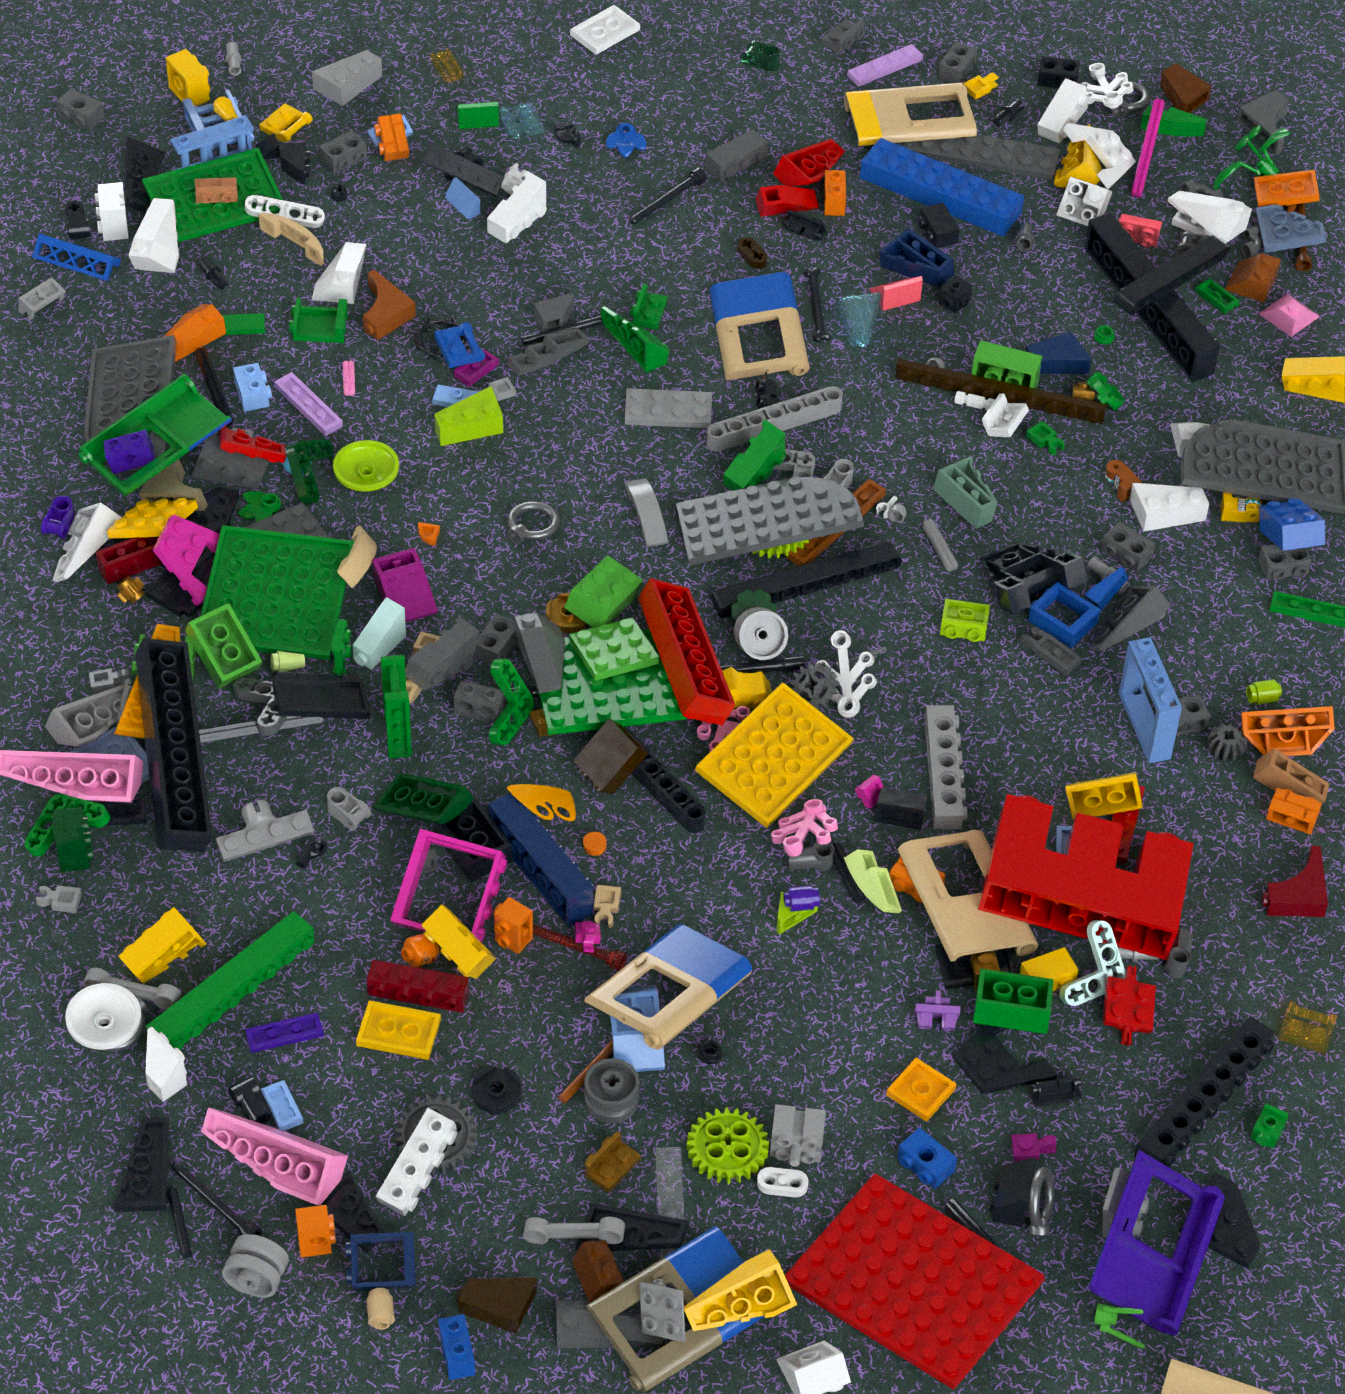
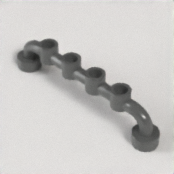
M1187 181L1180 185V191L1190 193L1201 192L1204 195L1223 198L1221 190L1212 191L1203 184H1194L1193 181ZM1247 226L1242 235L1246 241L1250 240L1251 242L1241 245V254L1245 259L1257 255V252L1262 247L1258 227Z

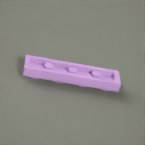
M911 44L848 70L847 76L859 87L922 61L923 54Z
M292 372L274 381L275 388L325 436L343 427V421Z

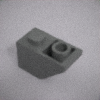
M573 293L534 303V319L541 331L566 325L574 311L575 295Z

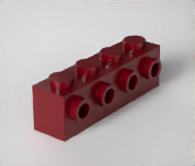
M159 537L131 538L97 551L98 570L107 585L152 567L162 565V561L153 551Z
M372 960L367 976L368 996L464 1013L469 995V977Z

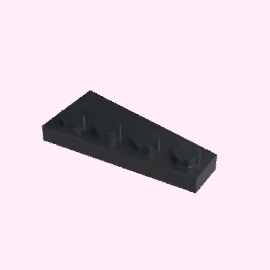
M127 137L125 151V205L145 212L149 198L143 187L142 179L158 175L166 152L130 137Z
M591 1203L584 1222L600 1223V1220L604 1217H615L625 1223L623 1241L618 1244H608L610 1251L680 1248L683 1245L689 1228L687 1220ZM579 1238L575 1248L578 1251L583 1242L600 1240L599 1238Z

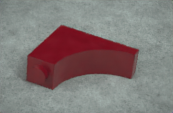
M1311 846L1307 859L1308 864L1301 873L1286 881L1268 883L1266 892H1262L1261 904L1262 907H1266L1267 916H1325L1328 899L1321 846Z

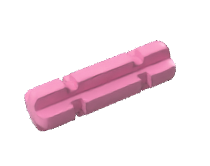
M345 360L343 362V390L346 396H353L355 394L354 362L352 360Z

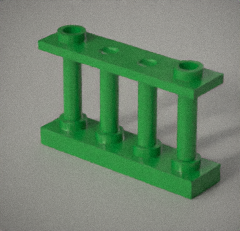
M404 655L381 657L389 758L412 757L409 692L406 691Z

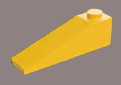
M1085 140L1078 142L1070 141L1067 147L1069 153L1061 160L1064 166L1062 170L1058 169L1056 171L1054 185L1066 188L1070 176L1097 185L1100 182L1097 174L1102 170L1099 158Z
M769 1249L745 1261L684 1306V1312L692 1330L697 1331L724 1326L727 1322L738 1320L747 1322L750 1321V1318L760 1316L765 1318L774 1317L796 1306L797 1303L778 1260Z

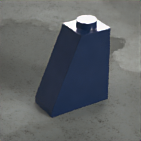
M1071 331L1026 346V352L1042 356L1040 374H1087L1090 371L1092 358Z

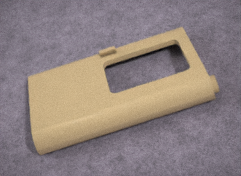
M970 830L968 832L910 840L899 846L898 852L951 962L963 955L1014 947L1018 956H1024L1033 953L1038 948V942L1028 923L978 910L982 893L957 897L950 896L927 850L929 848L963 844L966 849H971L984 877H986L992 849L982 831Z

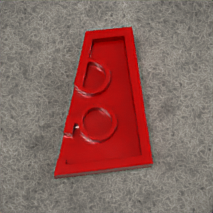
M224 426L218 431L220 449L228 453H242L250 458L260 457L272 463L285 462V445L261 436L252 438L245 433V430L239 428L236 432Z

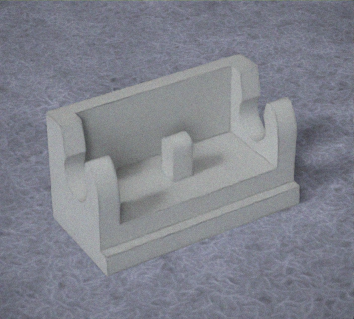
M51 277L19 297L18 312L22 315L27 312L28 320H32L34 313L56 299L59 302L62 301L65 290Z

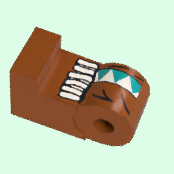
M1111 460L1107 463L1105 471L1106 482L1115 486L1118 490L1117 497L1121 502L1130 499L1132 483H1141L1142 481L1123 462Z

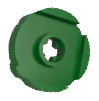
M1099 372L1094 373L1086 381L1087 384L1098 392L1096 396L1103 404L1108 403L1116 411L1125 403L1124 397L1114 385L1111 386L1106 382L1108 379Z

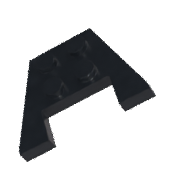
M982 1024L954 1053L953 1057L981 1094L1012 1089L1013 1086L1030 1085L1034 1084L1035 1081L1057 1079V1073L1045 1059L1025 1069L1021 1068L995 1036L1008 1028Z

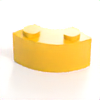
M732 667L722 670L735 702L734 708L746 706L749 709H755L772 693L770 682L762 671L742 673Z

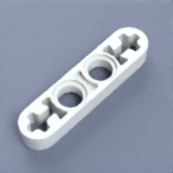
M251 195L245 201L246 213L255 217H259L260 213L273 214L269 211V207L275 205L280 208V212L275 215L291 219L305 227H320L323 225L325 218L323 210L314 206L258 195ZM253 202L257 203L256 209L252 208ZM263 204H266L265 211H262ZM293 209H296L300 212L301 215L297 218H293L290 216L289 212ZM304 212H307L306 219H303ZM314 214L318 215L317 221L313 220Z

